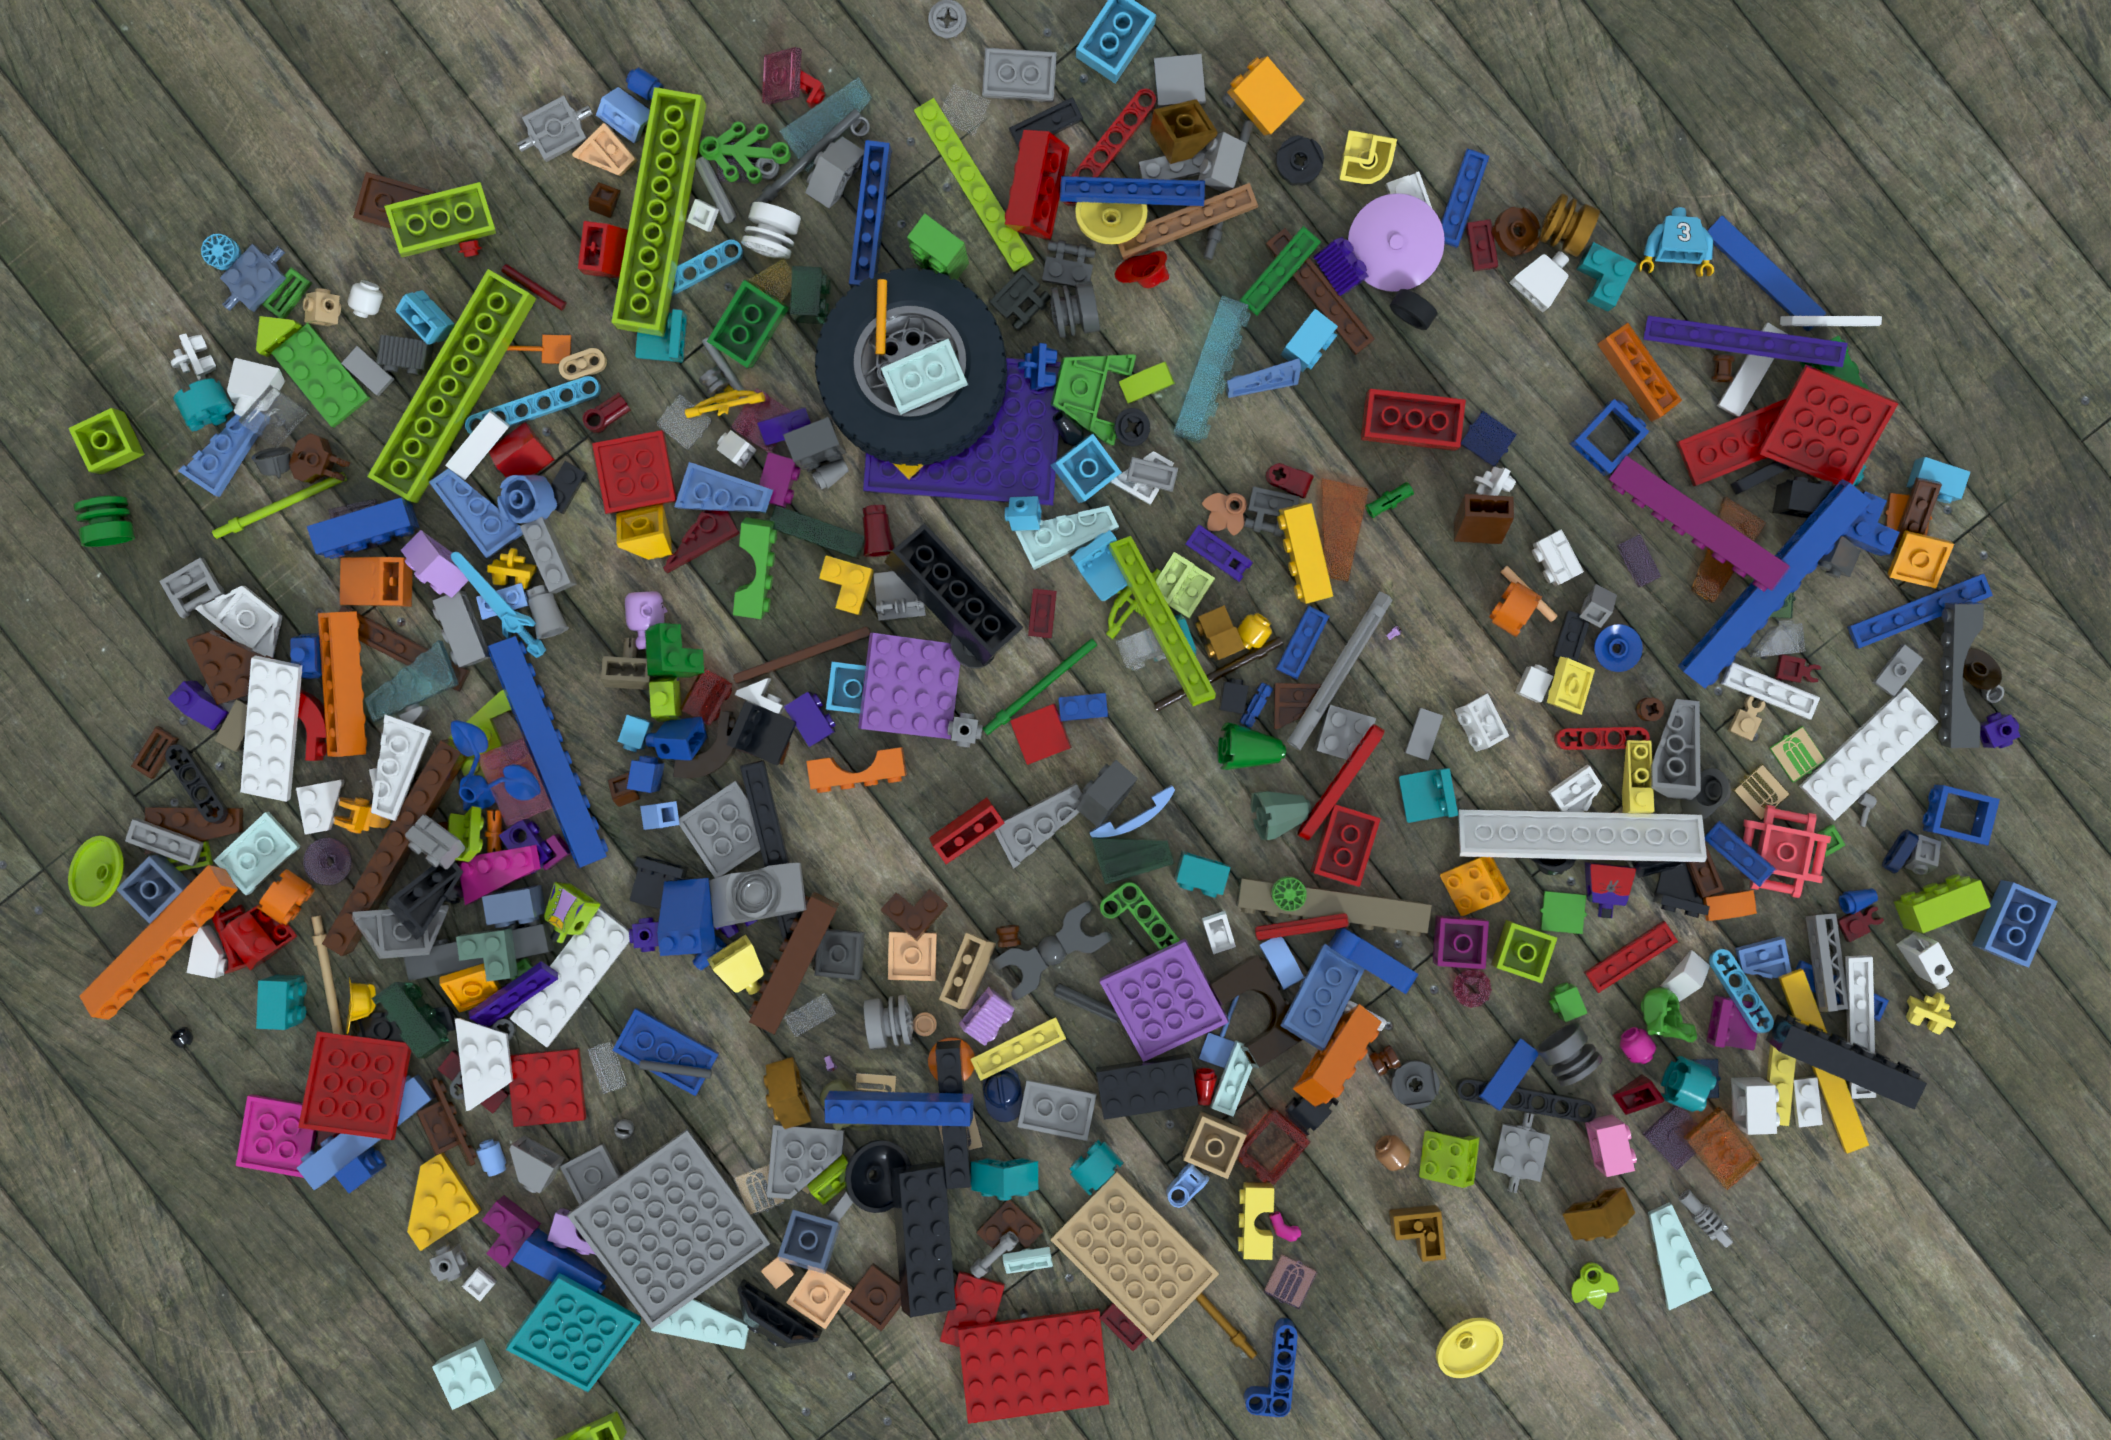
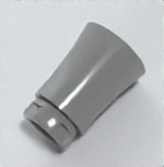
M539 585L526 591L533 621L536 623L535 632L537 639L553 637L569 629L558 608L554 594L548 591L546 585Z

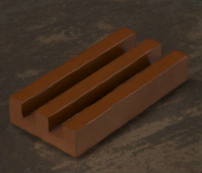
M156 726L131 767L150 779H154L166 761L165 753L167 749L175 745L179 738L172 736L168 731H164L162 727ZM161 735L162 737L160 741L151 752L150 757L146 761L145 765L143 767L140 766L145 757L147 756L148 752L152 748L153 744L157 740L158 736ZM169 740V741L167 742L166 746L164 747V749L162 750L161 754H160L159 757L157 758L156 762H155L154 765L152 766L151 770L148 771V770L150 769L151 765L153 764V762L155 761L156 757H157L158 754L160 753L161 749H162L163 746L165 745L166 741Z

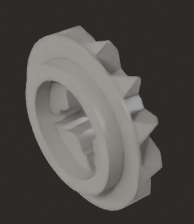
M953 0L937 2L931 8L928 16L930 29H932L936 36L943 37L946 40L952 37L956 38L958 34L964 31L967 22L965 10L959 3ZM947 11H949L951 19H954V22L949 23L948 28H946L944 21H941V19L946 17Z

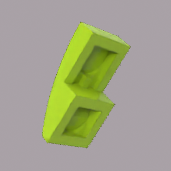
M1162 362L1119 381L1127 403L1131 404L1150 394H1155L1175 384L1167 363Z

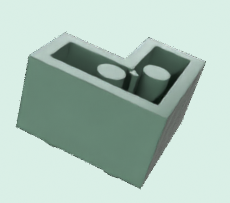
M512 927L465 933L456 937L459 961L483 958L486 982L509 979L518 975Z

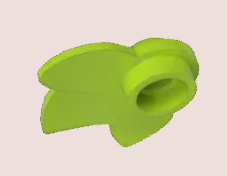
M1590 1262L1581 1268L1580 1277L1572 1285L1571 1295L1575 1303L1587 1299L1594 1307L1602 1309L1607 1298V1292H1618L1619 1286L1612 1274L1604 1272L1597 1263ZM1590 1271H1595V1275L1593 1277H1588V1273Z

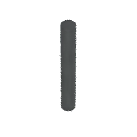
M640 1060L639 1069L707 1079H711L712 1069L647 1060Z

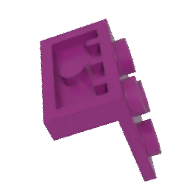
M1715 995L1706 1042L1716 1047L1724 1048L1725 1046L1753 1051L1758 1033L1751 1030L1731 998ZM1742 1000L1746 1008L1753 1006V1002ZM1757 1009L1756 1011L1749 1012V1014L1751 1016L1753 1014H1756L1755 1012H1759L1760 1010Z

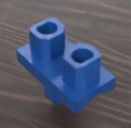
M1039 343L1038 346H1032V354L1025 353V362H1018L1017 368L1024 369V378H1031L1030 390H1039L1056 384V374L1045 372L1046 364L1056 363L1057 350L1046 348L1047 344Z

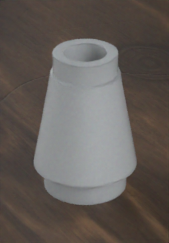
M841 459L816 468L812 476L821 490L824 488L829 489L849 470Z

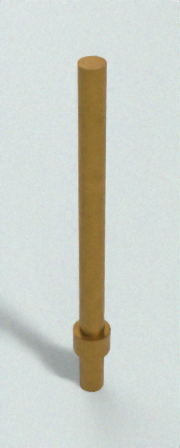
M1201 1292L1195 1300L1230 1336L1229 1340L1236 1347L1239 1346L1250 1359H1253L1257 1352L1246 1341V1336L1240 1330H1236Z

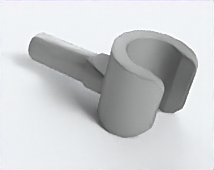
M1866 792L1858 799V803L1864 806L1859 825L1862 827H1866L1869 812L1877 802L1874 796Z

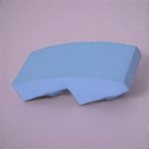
M1283 937L1271 938L1260 944V949L1272 967V972L1283 990L1304 979Z

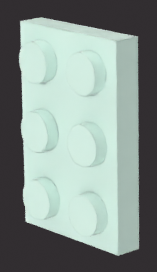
M949 339L881 368L900 414L968 385Z
M265 812L226 848L214 862L220 868L226 869L233 882L245 895H250L301 846L270 812Z

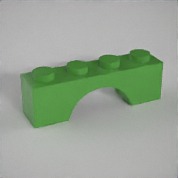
M746 517L741 523L739 546L753 557L756 565V576L753 581L739 586L736 590L733 615L762 619L764 614L770 610L771 599L767 598L768 589L771 590L773 576L769 575L770 567L774 566L775 561L772 543L775 544L777 540V529H774V521Z

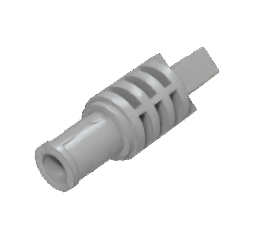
M1690 1189L1685 1190L1679 1196V1201L1692 1213V1219L1712 1241L1717 1238L1725 1248L1733 1243L1731 1236L1726 1232L1729 1227L1709 1205L1702 1204Z

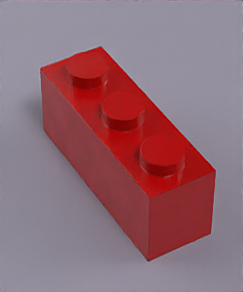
M986 797L929 837V840L945 864H948L1001 827L1005 822Z

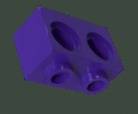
M521 819L499 835L508 850L537 845V850L540 853L539 862L541 868L555 858L552 854V848L539 835V832H541L540 828L533 820ZM521 830H525L527 834L523 842L519 840V832Z

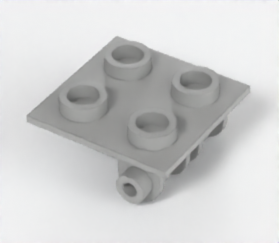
M894 571L873 573L878 621L926 616L925 604Z

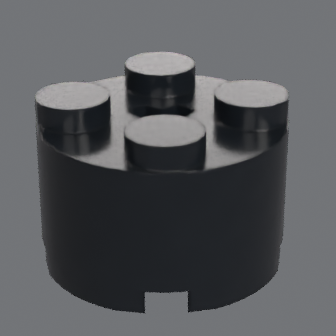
M1302 1096L1298 1099L1293 1097L1285 1106V1116L1308 1136L1310 1135L1309 1128L1315 1131L1332 1113L1329 1109L1332 1103L1337 1106L1339 1101L1333 1097L1327 1104L1322 1103L1315 1107Z

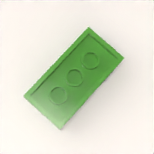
M309 323L271 352L333 428L370 399L366 391L348 369L341 364L340 359Z

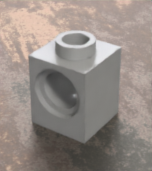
M1595 584L1583 601L1580 618L1601 628L1613 613L1617 595Z

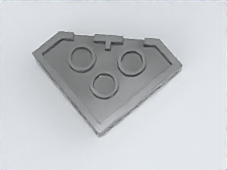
M774 1124L767 1197L791 1199L843 1154L845 1130L837 1131L830 1128L805 1126L784 1129L782 1125Z

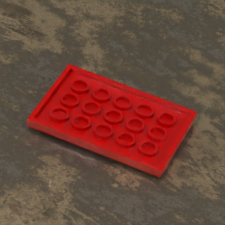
M1099 1308L957 1327L968 1424L1108 1405L1109 1396Z

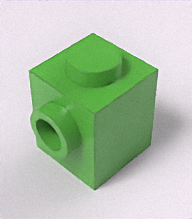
M1567 982L1554 987V991L1549 993L1551 996L1549 1004L1554 1014L1558 1013L1559 1018L1564 1022L1587 1014L1579 991L1573 984L1568 985Z

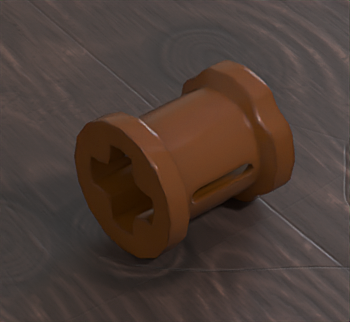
M1713 356L1715 369L1711 381L1733 382L1731 374L1732 362L1735 361V356Z

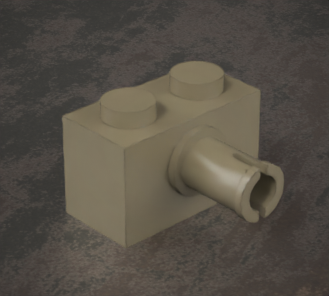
M624 638L623 657L603 656L601 681L604 687L649 690V682L653 680L654 676H648L647 659L637 658L636 638H632V641H630V638Z

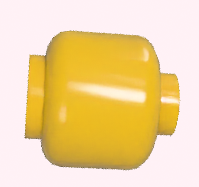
M1259 613L1247 615L1237 628L1243 645L1247 649H1251V647L1261 648L1272 634L1271 622Z

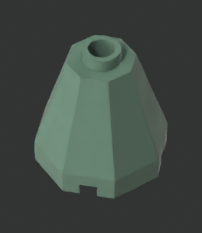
M1269 791L1252 793L1251 812H1256L1257 819H1253V823L1261 840L1278 838L1306 821L1309 813H1311L1310 802L1303 795Z

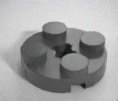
M1409 1060L1403 1062L1400 1067L1393 1071L1391 1077L1392 1093L1401 1104L1409 1108L1420 1109L1428 1106L1439 1092L1440 1082L1438 1075L1428 1063L1420 1060ZM1413 1078L1421 1081V1085L1417 1087L1418 1090L1409 1087V1083L1412 1082Z

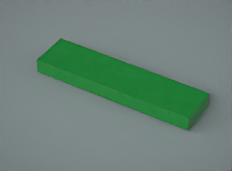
M1303 226L1242 296L1240 301L1258 316L1322 242Z

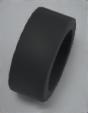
M1400 289L1389 305L1393 313L1400 319L1421 330H1427L1438 314L1431 303L1407 289Z

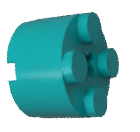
M212 378L194 382L189 385L190 390L184 393L181 389L173 397L178 410L191 431L200 430L205 425L211 423L213 425H220L227 420L226 415L233 411V406L221 382L218 380L216 383L215 379Z
M1678 1056L1676 1058L1679 1060L1676 1063L1671 1061L1664 1072L1661 1086L1665 1087V1094L1661 1092L1664 1101L1691 1112L1696 1110L1701 1112L1706 1107V1099L1710 1090L1716 1085V1077L1712 1075L1709 1067Z
M1097 1140L1089 1147L1087 1151L1088 1156L1086 1158L1080 1156L1069 1168L1072 1171L1070 1175L1089 1196L1093 1193V1189L1095 1191L1099 1189L1115 1173L1116 1164L1121 1167L1124 1163L1105 1141L1101 1143Z

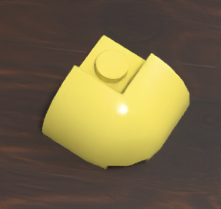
M1348 130L1340 165L1339 180L1361 184H1373L1381 180L1389 172L1392 165L1397 139Z

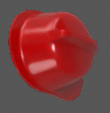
M1156 251L1129 258L1117 267L1115 278L1118 282H1137L1143 288H1153L1169 279V273L1165 265L1167 254L1164 251Z

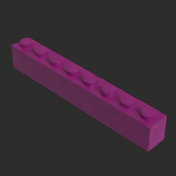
M1628 456L1623 459L1609 478L1614 483L1611 488L1621 495L1627 492L1633 496L1631 501L1643 509L1646 505L1652 509L1651 515L1659 521L1663 522L1666 519L1673 524L1671 529L1681 536L1687 533L1693 537L1691 542L1703 550L1705 547H1708L1713 551L1711 556L1722 564L1726 560L1734 565L1731 570L1744 578L1746 574L1754 579L1752 584L1763 592L1767 588L1773 591L1791 568L1788 564Z

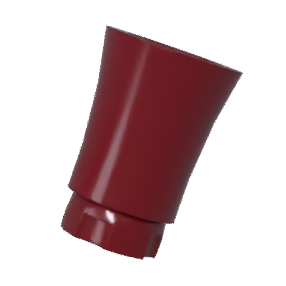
M866 506L863 508L864 517H862L864 528L863 556H888L895 548L892 539L886 506Z

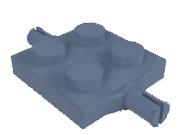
M252 244L220 277L231 292L230 297L222 305L231 311L241 301L249 310L255 312L285 281L286 277L279 270L276 262L286 252L277 246L268 256Z

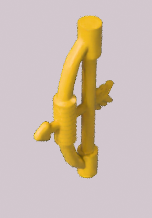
M728 385L723 393L715 394V396L701 401L693 408L685 409V415L687 418L701 416L702 413L718 410V416L723 413L728 414L729 407L746 403L764 402L765 395L763 392L733 390Z

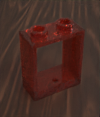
M1271 1107L1246 1136L1237 1160L1246 1168L1249 1166L1253 1167L1257 1171L1255 1175L1265 1184L1269 1181L1272 1185H1275L1311 1141L1274 1107ZM1272 1121L1295 1140L1296 1143L1270 1172L1246 1150Z

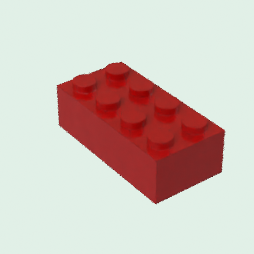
M1369 389L1365 397L1361 440L1456 451L1461 446L1466 400Z

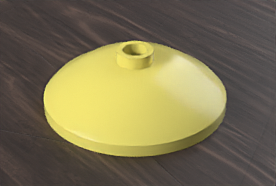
M1077 202L1075 211L1076 221L1081 231L1090 239L1103 244H1120L1131 240L1141 232L1147 220V204Z
M1470 1318L1455 1324L1444 1334L1436 1350L1438 1366L1443 1373L1453 1378H1466L1482 1372L1500 1354L1503 1346L1502 1331L1495 1322L1487 1318Z

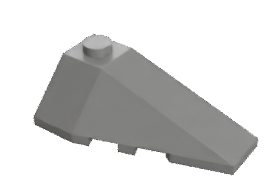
M1674 700L1651 764V788L1668 798L1692 800L1701 791L1700 701Z

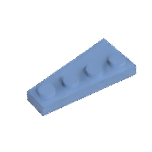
M251 408L248 417L236 414L226 423V428L220 434H215L210 439L211 442L202 451L199 450L187 466L183 465L178 471L213 495L220 497L270 417L254 408Z

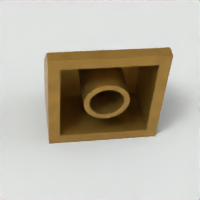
M1197 99L1154 109L1150 132L1170 164L1192 159L1217 136L1216 128Z

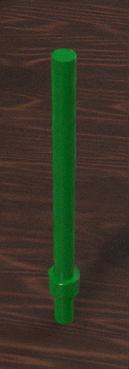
M1092 638L1009 707L1005 710L1001 709L996 713V717L985 725L982 730L988 736L1000 725L1007 724L1011 720V716L1097 646L1096 642Z

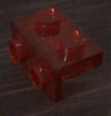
M704 668V673L697 676L680 709L694 717H702L705 724L711 725L712 721H716L719 717L720 706L723 701L729 698L732 692V683L726 678Z

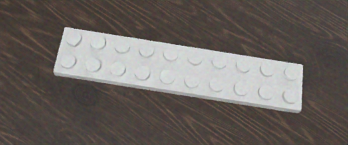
M1459 810L1460 856L1679 862H1705L1707 858L1702 815Z

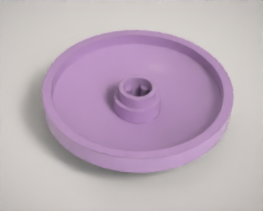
M1388 194L1368 203L1355 217L1348 235V241L1354 248V255L1357 259L1363 261L1367 267L1366 273L1369 277L1364 281L1372 287L1383 291L1398 292L1400 289L1409 290L1420 285L1436 270L1444 251V231L1437 214L1427 203L1407 194Z

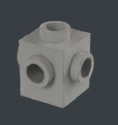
M960 713V717H954V721H949L948 735H952L951 740L956 741V746L970 748L971 743L975 744L977 739H981L983 725H979V720L974 719L975 714ZM964 725L969 728L967 735H963L960 732V728Z
M460 1243L452 1247L449 1244L435 1250L436 1254L430 1259V1270L437 1277L438 1281L447 1278L449 1282L462 1276L461 1272L469 1265Z

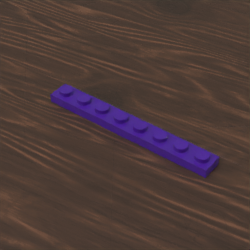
M1648 316L1643 339L1842 368L1848 345L1846 342Z

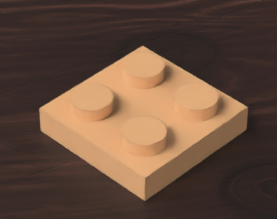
M889 931L888 980L936 981L937 932H925L916 941L906 932Z
M808 1269L786 1303L826 1329L853 1287L828 1270L826 1274Z

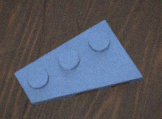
M1298 358L1244 376L1232 377L1227 381L1226 385L1228 398L1298 385L1301 371L1300 359Z

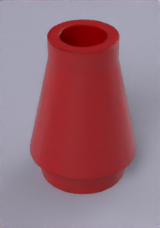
M1199 1068L1196 1069V1074H1194L1197 1099L1200 1105L1211 1104L1217 1079L1213 1069Z

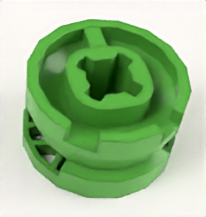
M1285 876L1279 878L1274 883L1271 896L1274 903L1280 909L1295 911L1305 903L1307 892L1305 886L1298 879Z

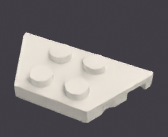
M240 586L226 595L223 594L211 602L196 607L198 612L234 641L252 648V651L263 656L268 655L274 658L282 615L246 586Z
M456 1018L455 1025L466 1111H469L513 1081L508 1033L494 1030L481 1024H475L462 1018Z

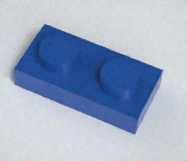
M1106 693L1059 697L1061 721L1108 717Z

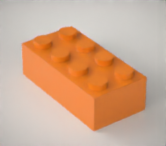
M1360 1004L1342 1014L1325 1049L1322 1051L1318 1049L1293 1087V1090L1315 1107L1322 1103L1327 1104L1333 1097L1338 1098L1345 1088L1343 1086L1345 1080L1350 1079L1355 1073V1064L1357 1061H1361L1367 1054V1045L1369 1042L1372 1043L1378 1036L1379 1031L1377 1029L1382 1022Z

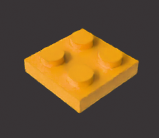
M1904 531L1887 575L1890 578L1936 588L1954 544L1948 540Z
M484 963L440 977V986L459 1013L473 1009L502 989L497 980L486 982Z

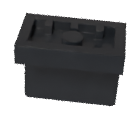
M745 700L726 745L746 751L774 765H779L796 726V721Z
M646 855L638 856L634 865L638 867L630 901L661 909L664 882L685 880L688 867Z

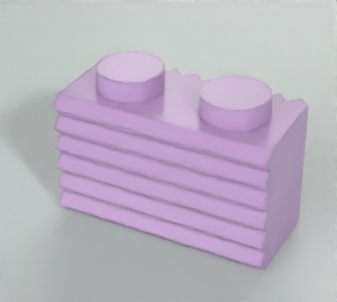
M988 987L959 1022V1025L964 1032L985 1046L987 1042L994 1040L997 1036L999 1027L1011 1019L1014 1007L1007 999Z

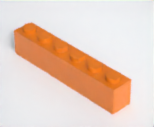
M357 611L318 613L327 755L332 757L366 754L367 739L364 729L366 717L363 712L364 692L361 685L362 667L359 655L361 645L358 640L359 620L357 618Z

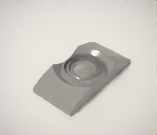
M801 863L771 865L759 870L731 873L709 880L715 928L806 910Z

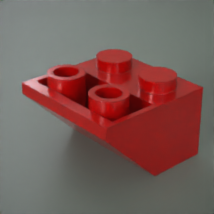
M584 221L578 269L584 275L619 279L628 230L610 224Z
M257 906L228 923L221 933L250 971L270 959L297 937L288 924L281 925L259 910Z

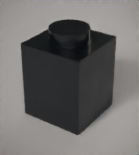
M1230 678L1229 682H1223L1218 710L1244 714L1249 687L1243 685L1244 680Z

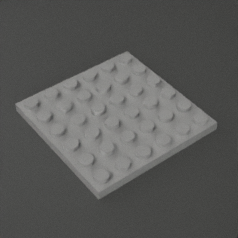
M688 1128L567 1215L651 1329L770 1244V1240Z

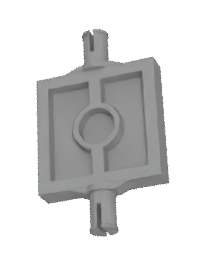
M563 95L522 117L527 126L529 137L517 142V145L521 152L535 146L540 151L543 159L548 162L587 140L582 129L581 120L593 115L588 105L575 111Z
M1524 1112L1522 1125L1502 1123L1492 1170L1507 1174L1510 1177L1507 1189L1510 1192L1512 1190L1514 1193L1518 1192L1520 1179L1541 1181L1550 1134L1539 1132L1532 1128L1534 1113Z

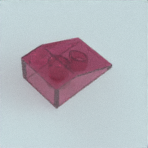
M523 738L480 755L479 763L488 784L500 777H505L503 769L508 765L515 764L528 769L536 777L540 785V794L530 800L513 798L506 791L505 782L490 788L506 826L552 808Z

